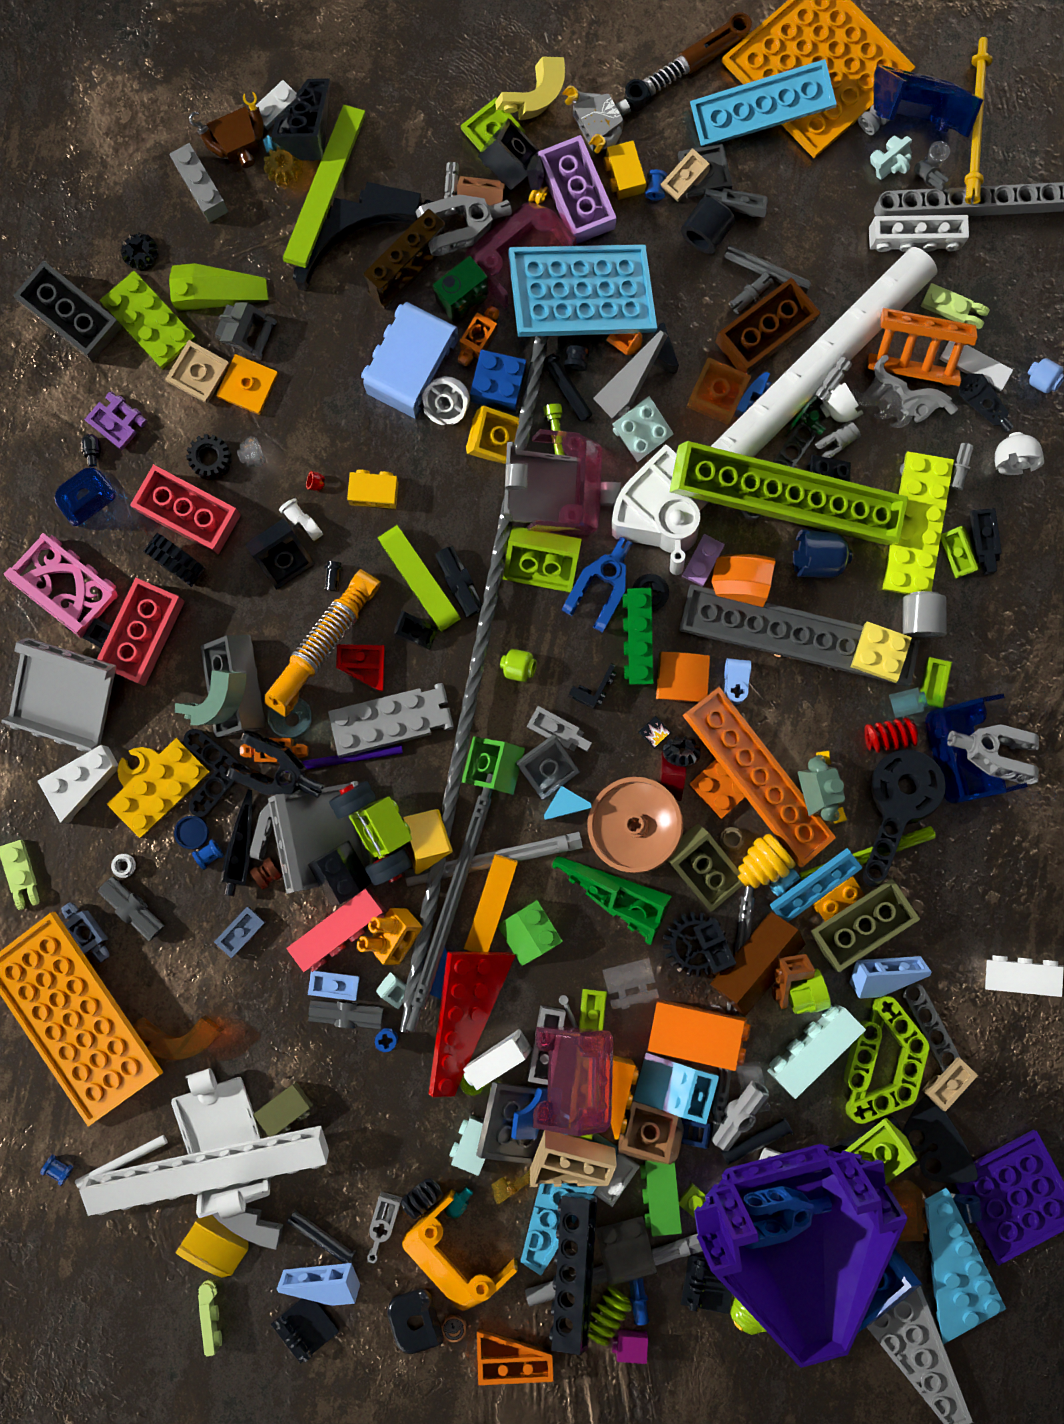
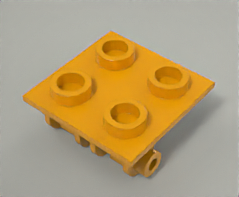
M851 876L812 906L817 913H820L824 921H827L865 895L854 877Z

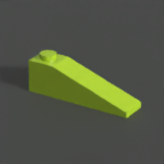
M196 263L174 265L171 268L169 277L170 296L177 312L224 307L227 305L234 306L235 303L269 302L267 279L264 277Z

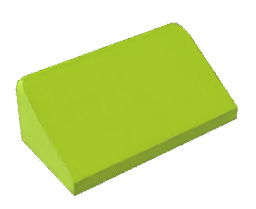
M959 526L941 534V541L955 578L981 570L965 526Z

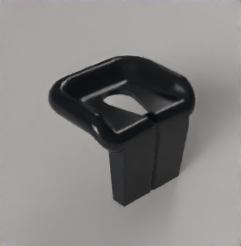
M419 1288L398 1295L390 1301L387 1307V1317L395 1343L402 1352L415 1354L437 1347L444 1342V1335L432 1296L428 1290ZM422 1315L424 1326L417 1330L410 1329L407 1325L409 1317Z

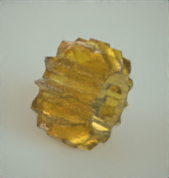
M279 145L277 146V151L269 149L270 156L264 157L266 164L264 165V171L268 174L269 180L271 182L276 181L278 186L285 182L288 187L290 180L297 182V175H302L303 173L301 168L303 166L302 160L297 159L286 150H282Z

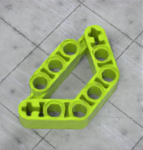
M886 995L875 997L872 1002L870 1019L859 1022L864 1028L872 1026L874 1033L870 1038H865L863 1032L851 1044L844 1072V1082L851 1089L849 1101L845 1108L846 1113L852 1120L860 1124L870 1122L910 1106L916 1101L929 1052V1043L899 1003L894 998ZM883 1002L889 1003L887 1005V1008L890 1010V1012L894 1013V1015L891 1016L890 1013L882 1010L884 1007L882 1004ZM899 1020H904V1030L897 1032L896 1023ZM884 1024L901 1046L892 1083L866 1093L871 1082ZM918 1039L920 1041V1048L917 1051H912L911 1043ZM861 1050H866L868 1053L867 1059L859 1062L858 1053ZM909 1063H913V1073L910 1075H906V1065ZM855 1074H861V1083L856 1086L852 1085V1077ZM903 1087H907V1097L900 1099V1089ZM880 1096H885L886 1104L878 1108L876 1105L877 1099ZM857 1106L863 1108L860 1110L861 1115L859 1116L855 1114Z

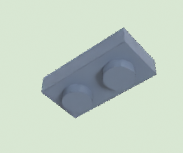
M247 906L214 943L232 959L266 922Z

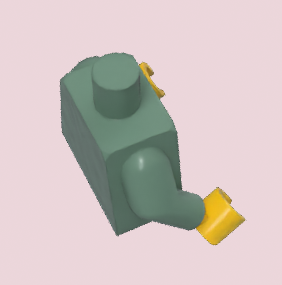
M816 752V756L808 762L809 769L797 772L808 815L821 813V817L825 821H833L834 824L846 821L844 808H839V805L845 802L843 793L844 783L839 778L838 770L828 767V765L832 764L830 752Z

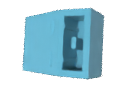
M646 1052L633 1100L685 1119L706 1124L719 1076L716 1072Z

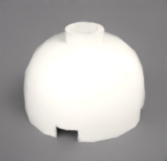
M444 376L437 378L423 392V409L425 414L439 425L456 424L465 416L470 405L468 390L461 381L453 377Z
M838 383L834 390L831 389L828 399L826 401L822 400L823 404L820 405L826 418L831 415L835 421L841 423L852 421L863 415L862 410L856 411L855 408L859 405L846 383Z
M1021 432L1010 434L1009 437L998 445L995 451L996 470L998 469L1001 474L1019 475L1023 474V469L1030 468L1031 471H1034L1044 464L1040 443L1037 439Z

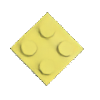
M866 622L851 667L896 683L899 680L912 637Z

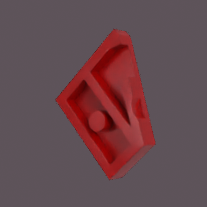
M338 644L336 668L376 690L384 692L385 646Z

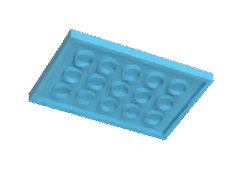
M646 245L509 247L508 256L518 337L656 332L657 323Z

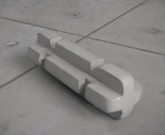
M448 162L446 164L444 199L457 195L459 164L456 162Z
M841 357L836 363V368L833 367L822 382L823 386H820L815 392L818 398L826 401L831 394V389H835L845 374L843 373L852 366L851 361L847 358Z

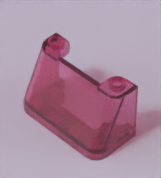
M552 1026L536 1027L537 1047L541 1051H549L548 1101L538 1103L534 1109L533 1128L573 1136L605 1132L609 1128L612 1118V1034L609 1031L599 1029Z

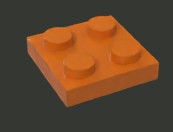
M716 759L688 784L719 819H722L745 798L744 794Z

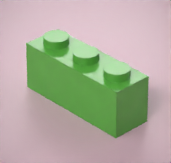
M644 1160V1164H640L641 1179L646 1180V1189H642L643 1204H648L649 1211L648 1214H644L646 1229H650L652 1236L682 1234L675 1161L669 1165Z

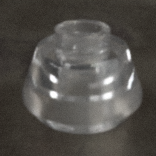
M248 437L240 444L241 449L237 450L241 464L246 463L248 467H262L265 463V458L259 441L256 437Z

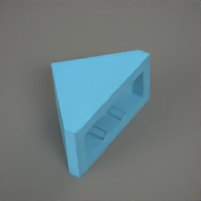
M561 786L545 812L544 819L548 820L592 808L591 803Z

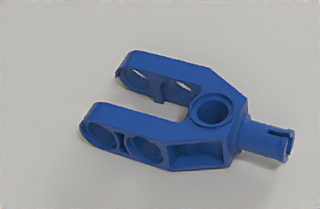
M619 537L611 555L604 554L583 569L561 610L572 616L592 579L598 577L604 583L614 587L593 628L602 633L625 593L626 565L623 561L633 543L627 540L624 548H622L625 542V538ZM611 566L615 568L616 574L608 577L603 573V569Z
M784 1186L746 1194L743 1204L748 1214L756 1216L763 1214L772 1215L776 1211H781L779 1217L753 1222L758 1233L759 1242L744 1245L743 1247L756 1249L789 1241L811 1226L813 1215L831 1212V1200L828 1196L809 1200L802 1191ZM767 1230H773L777 1233H770Z

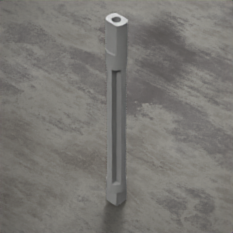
M571 833L556 838L475 855L469 873L490 868L495 854L519 862L581 849L583 847L580 833ZM458 859L445 862L441 879L453 876ZM429 868L419 875L415 874L414 869L404 871L408 887L427 883Z
M698 1234L593 1268L592 1286L701 1252L702 1248L697 1239ZM553 1281L525 1289L529 1307L555 1299Z

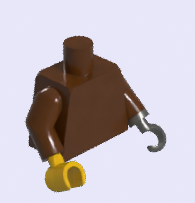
M253 91L255 99L251 103L246 100L245 93L243 95V101L246 105H249L250 109H247L245 106L206 123V125H203L201 121L197 123L192 121L193 116L199 115V112H192L189 116L190 124L198 127L197 132L209 151L220 158H227L230 163L240 160L243 168H249L255 164L252 154L259 151L258 143L262 140L264 130L260 109L255 104L257 95Z

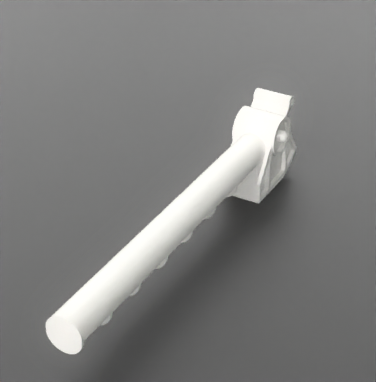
M911 247L711 447L754 457L815 396V392L820 386H823L822 382L833 367L836 368L838 360L841 357H845L850 361L882 329L880 319L882 309L887 308L900 311L937 274V267L933 259L920 248ZM665 444L621 490L613 511L612 536L616 539H619V537L625 538V541L629 540L630 542L658 546L664 551L671 553L670 572L674 575H679L684 570V552L689 550L697 540L700 510L708 502L669 492L677 454Z

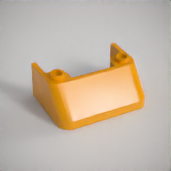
M450 1189L440 1202L405 1232L402 1245L409 1256L456 1308L468 1310L488 1300L517 1272V1260L513 1258L492 1279L484 1274L476 1275L470 1281L464 1277L436 1245L443 1236V1226L436 1216L453 1201L455 1192Z

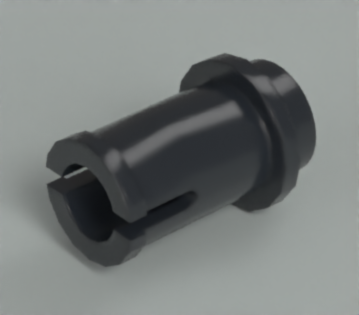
M327 561V565L324 567L327 569L324 590L339 591L340 572L343 571V567H341V562Z

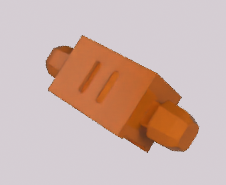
M490 306L485 311L484 316L478 312L474 316L459 341L461 352L458 356V362L465 367L470 365L474 357L479 359L480 350L486 351L498 332L496 321L499 317V310ZM483 329L484 338L476 340L474 343L473 335L481 333Z
M269 738L289 747L298 758L308 756V746L304 744H296L294 746V740L291 738ZM246 744L240 746V755L245 758H253L254 756V762L280 764L276 758L268 754L255 752V748Z

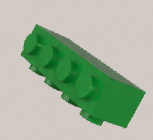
M627 588V594H623V608H628V618H623L624 632H628V641H624V656H629V665H624L625 679H629V684H653L652 589Z

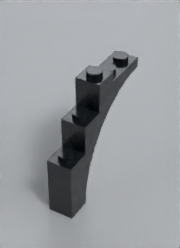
M367 182L365 190L362 189L360 192L359 203L334 198L333 206L330 205L327 219L325 218L307 267L298 266L294 268L293 280L298 290L308 291L313 274L322 259L334 246L349 235L379 224L399 222L413 224L418 219L416 210L422 203L421 193Z

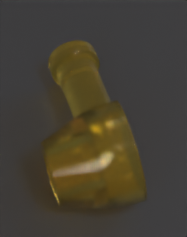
M530 1169L513 1183L502 1177L491 1185L494 1199L498 1205L530 1183Z

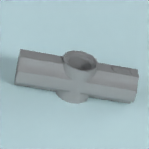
M751 1081L740 1098L733 1100L726 1106L724 1110L726 1117L711 1139L716 1146L722 1150L729 1151L741 1133L750 1130L756 1123L755 1114L769 1097V1091L765 1086L757 1081Z

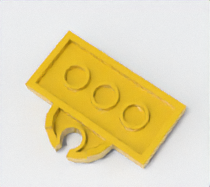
M175 738L160 754L154 749L146 747L129 750L131 755L137 756L140 760V764L136 769H131L128 765V760L124 757L119 761L117 769L118 778L124 788L107 805L139 838H142L210 773L206 766L178 738Z

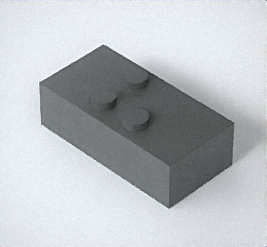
M44 260L13 295L20 305L92 363L122 329L116 318Z

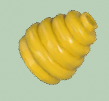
M766 834L763 838H757L753 842L754 846L748 849V855L743 858L744 863L738 867L741 874L737 877L746 888L749 885L753 888H758L760 884L767 885L770 881L777 882L780 877H787L790 873L789 870L795 867V862L771 834Z

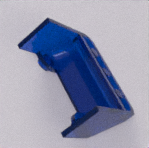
M877 64L874 72V110L877 111V116L894 120L896 114L931 121L936 124L935 129L943 132H948L949 129H952L965 137L970 136L983 99L959 85L944 79Z
M1004 693L936 709L926 715L925 724L934 760L943 772L946 784L944 797L948 802L959 803L1028 787L1027 782L1006 787L1004 779L988 775L968 760L966 749L947 744L949 741L947 740L948 735L951 731L969 736L975 732L974 726L983 723L987 717L985 703L1005 698Z

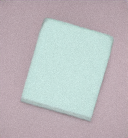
M390 972L376 989V992L382 999L399 1009L403 1004L406 984Z

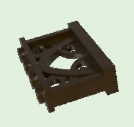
M427 209L364 272V277L367 279L369 286L368 295L384 310L438 257L431 254L428 243L434 237L444 234L445 222L431 209Z

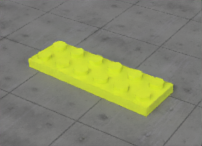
M907 452L905 454L899 494L907 496L908 501L900 542L891 544L889 548L882 590L908 595L913 592L932 591L954 459Z

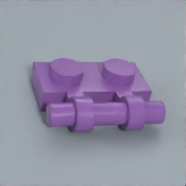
M110 391L106 395V399L111 402L107 408L99 402L84 420L120 450H123L137 434L131 426L137 423L140 427H144L147 420L141 416L142 413L138 409L131 408L122 396H117ZM118 410L127 415L123 420L115 415Z

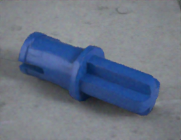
M634 1272L628 1276L631 1293L629 1300L632 1303L634 1324L645 1325L649 1323L646 1303L648 1296L645 1295L642 1273Z

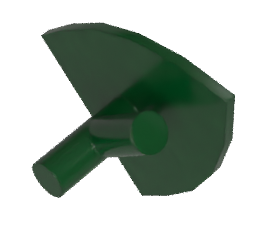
M817 396L807 403L784 435L785 437L791 433L801 420L819 435L826 430V427L817 421L819 418L817 411L808 413L818 400Z

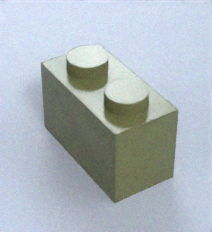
M294 1082L253 1115L267 1135L271 1137L276 1134H285L291 1129L289 1124L295 1119L300 1122L311 1114L308 1110L313 1104L299 1084Z

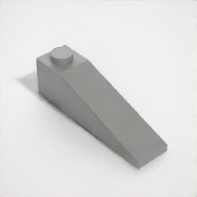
M660 330L593 398L612 419L621 418L631 410L629 407L634 403L668 337L665 332Z

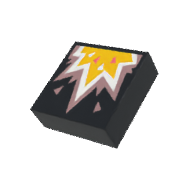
M655 716L638 733L655 749L671 734V731Z

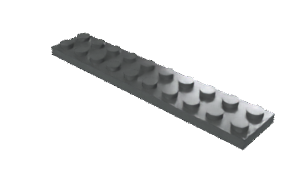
M692 584L689 586L679 631L894 683L851 667L864 626L766 602L764 607L719 597L712 589ZM911 639L899 680L895 684L907 687L911 685L920 640Z

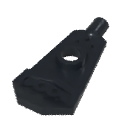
M969 373L961 380L959 395L989 422L993 425H1000L1006 432L1014 427L1007 419L1009 412L983 374ZM985 399L992 400V406L990 408H985L983 406V401Z

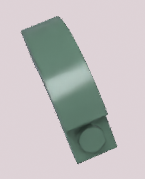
M212 670L211 686L206 700L202 704L175 703V713L184 714V718L191 719V725H216L227 721L241 704L247 673L230 670Z

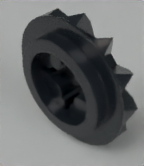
M140 232L134 235L129 234V237L123 241L122 249H120L124 262L134 269H145L151 266L158 255L156 242L148 234ZM142 245V249L146 254L138 252L135 255L136 252L132 247L139 248Z
M656 574L642 575L634 582L632 588H648L649 583H651L652 590L657 592V595L652 597V611L662 608L669 598V587L666 581Z
M676 736L674 740H667V743L663 746V755L673 765L681 767L691 766L697 763L701 757L700 745L696 744L695 739L688 740L686 736L684 738ZM681 748H685L684 752H682L681 755L679 750Z

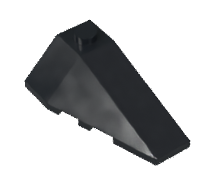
M330 78L307 79L296 93L294 103L292 105L288 104L285 108L286 113L282 118L278 117L275 121L271 136L272 141L299 160L315 161L322 160L327 132Z

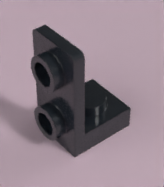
M610 664L595 696L590 695L591 690L579 685L578 688L574 686L571 688L568 697L591 709H594L596 704L600 706L606 693L602 692L606 683L611 685L617 672L613 671L615 665Z

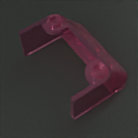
M533 202L521 205L466 251L465 257L471 256L487 275L488 290L505 309L509 306L508 292L494 277L503 267V260L500 256L533 228L541 232L551 231L564 246H576L575 235L555 212Z
M540 429L532 437V442L562 444L563 451L568 456L577 457L575 504H567L561 508L558 522L535 520L528 525V530L589 535L595 532L599 526L602 448L596 441L576 432Z

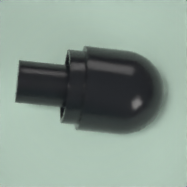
M86 434L81 439V453L83 457L87 458L88 467H96V457H99L101 452L100 441L95 435Z

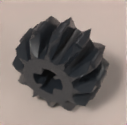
M429 1178L409 1191L403 1197L400 1204L412 1220L419 1219L440 1202L444 1194L437 1182L435 1183L432 1178Z

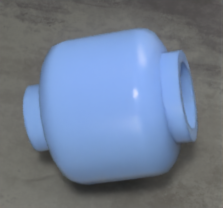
M1047 358L1042 359L1039 363L1035 361L1028 371V374L1031 375L1029 378L1030 385L1043 393L1056 392L1064 381L1063 367Z

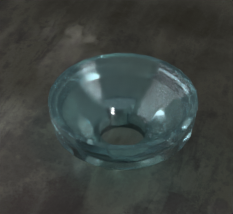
M300 697L290 713L299 716V722L296 726L290 727L286 725L287 717L270 708L268 713L269 725L280 737L297 738L309 729L312 721L311 709Z

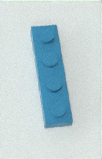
M846 848L772 902L770 907L776 915L789 922L863 867L849 849Z

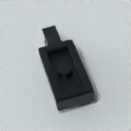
M996 509L970 511V519L977 562L982 563L984 575L994 574L997 572L996 561L1000 560V554H1002Z

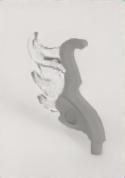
M883 355L875 364V377L869 389L862 393H859L857 389H853V396L858 404L866 407L877 406L880 408V413L874 414V417L879 419L896 417L897 422L891 424V427L895 428L906 426L913 416L916 423L921 422L939 407H944L950 415L958 409L951 401V397L937 389L909 390L906 382L885 371L884 364L889 359L887 355Z

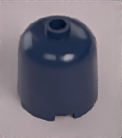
M804 529L798 532L796 541H800L799 548L793 551L794 572H798V577L834 578L841 575L847 565L851 563L852 550L849 549V545L842 535Z

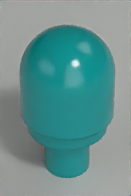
M466 1187L461 1193L456 1192L453 1201L444 1208L445 1214L451 1219L459 1218L468 1208L469 1202L467 1200L473 1195V1191Z

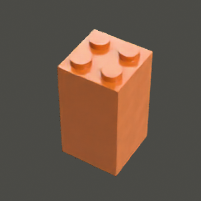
M662 999L656 1004L648 1051L736 1071L738 1066L744 1064L746 1049L742 1048L743 1041H747L749 1038L751 1025L747 1024L748 1018Z

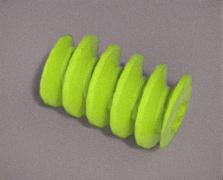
M610 1286L607 1289L611 1296L602 1295L606 1304H596L601 1312H591L595 1321H590L589 1338L602 1346L610 1344L608 1337L613 1338L615 1336L614 1329L621 1327L619 1320L623 1321L626 1319L624 1311L630 1312L632 1309L629 1304L630 1300L617 1289Z

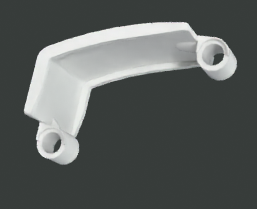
M211 1068L186 1076L191 1093L173 1098L171 1104L188 1155L262 1139L241 1077L217 1083ZM261 1178L246 1184L238 1183L223 1189L215 1188L203 1191L197 1196L196 1213L199 1218L218 1212L221 1219L245 1212L246 1203L270 1194L271 1178Z

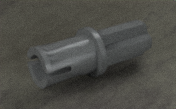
M924 160L919 161L915 165V174L921 176L927 185H933L940 191L950 188V179L943 175L939 168L930 166Z

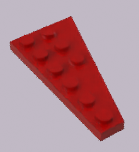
M447 952L429 1087L430 1096H455L465 1073L463 1069L470 1062L516 954L512 952Z

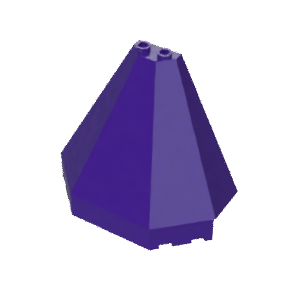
M818 1144L726 1168L722 1174V1180L718 1185L714 1184L705 1196L706 1201L701 1207L698 1206L694 1211L698 1233L697 1239L711 1271L800 1368L848 1355L908 1219L890 1188L886 1185L884 1162L877 1159L870 1162L863 1160L862 1155L844 1150L842 1153L830 1151L829 1146ZM784 1186L802 1191L809 1200L828 1196L831 1200V1212L813 1215L811 1226L789 1241L756 1249L743 1247L744 1245L759 1242L758 1233L753 1222L779 1217L781 1211H776L772 1215L763 1214L756 1216L748 1214L743 1204L746 1194ZM767 1230L770 1233H777L773 1230Z

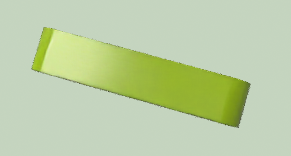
M397 525L377 538L441 632L461 619Z

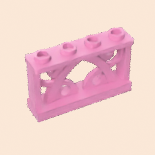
M42 533L40 538L12 568L9 567L4 576L10 583L64 626L82 638L94 618L97 619L117 599L118 594L115 591L117 587L107 578L104 580L97 576L98 571L91 565L87 564L84 566L80 563V557L72 550L65 551L61 547L62 543L53 535L48 537ZM43 550H51L54 552L55 557L49 560L45 555L44 562L46 565L41 566L38 561L39 554ZM62 558L70 564L61 563ZM33 561L36 569L20 576ZM55 573L73 574L76 583V596L61 594L52 600L48 597L52 591V582L48 575ZM83 575H85L91 581L85 583ZM40 577H44L46 580V587L42 589L37 588V584L43 582ZM97 587L102 590L103 596L100 601L95 603L85 601V596L87 598L97 596L91 594L92 588ZM63 600L74 601V605L69 602L67 608H63L61 603ZM83 607L91 608L92 610L79 623L78 619Z

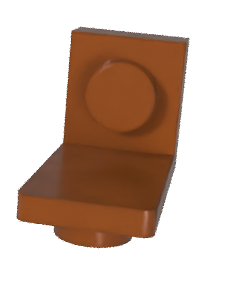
M806 954L779 958L778 966L774 972L775 985L772 987V996L778 1002L781 1009L787 1008L791 981L814 978L815 969Z

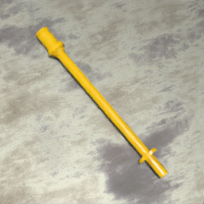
M986 37L979 39L978 54L974 55L971 60L972 65L977 68L970 173L965 176L964 180L967 185L965 197L967 204H971L972 196H974L973 204H978L981 201V185L984 182V176L979 173L985 78L986 67L991 65L993 61L992 56L987 53L988 38Z

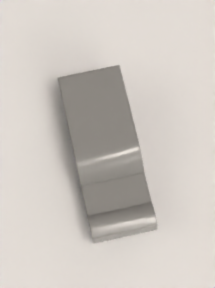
M381 1191L369 1230L370 1237L375 1242L368 1254V1262L373 1264L376 1262L380 1252L378 1249L380 1242L389 1239L402 1197ZM389 1203L390 1205L387 1211V1215H385L387 1204ZM380 1224L385 1225L383 1233L378 1232Z

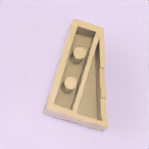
M545 1129L530 1167V1187H538V1184H554V1187H562V1183H577V1186H609L617 1167L615 1148Z

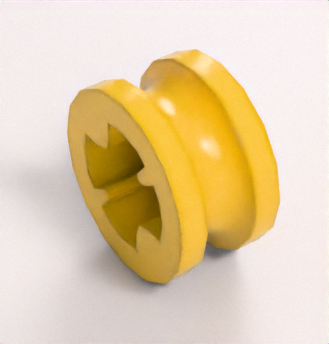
M541 185L540 190H532L529 201H535L536 205L540 207L548 194L549 188H543Z

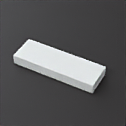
M948 341L939 358L940 360L948 364L955 342ZM964 345L956 367L966 374H983L991 387L999 392L1004 388L1013 369L968 345Z

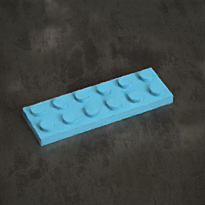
M825 59L690 101L701 147L718 144L836 108L837 105Z

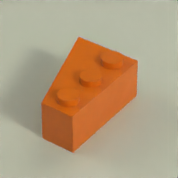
M477 1329L478 1385L553 1382L552 1351Z

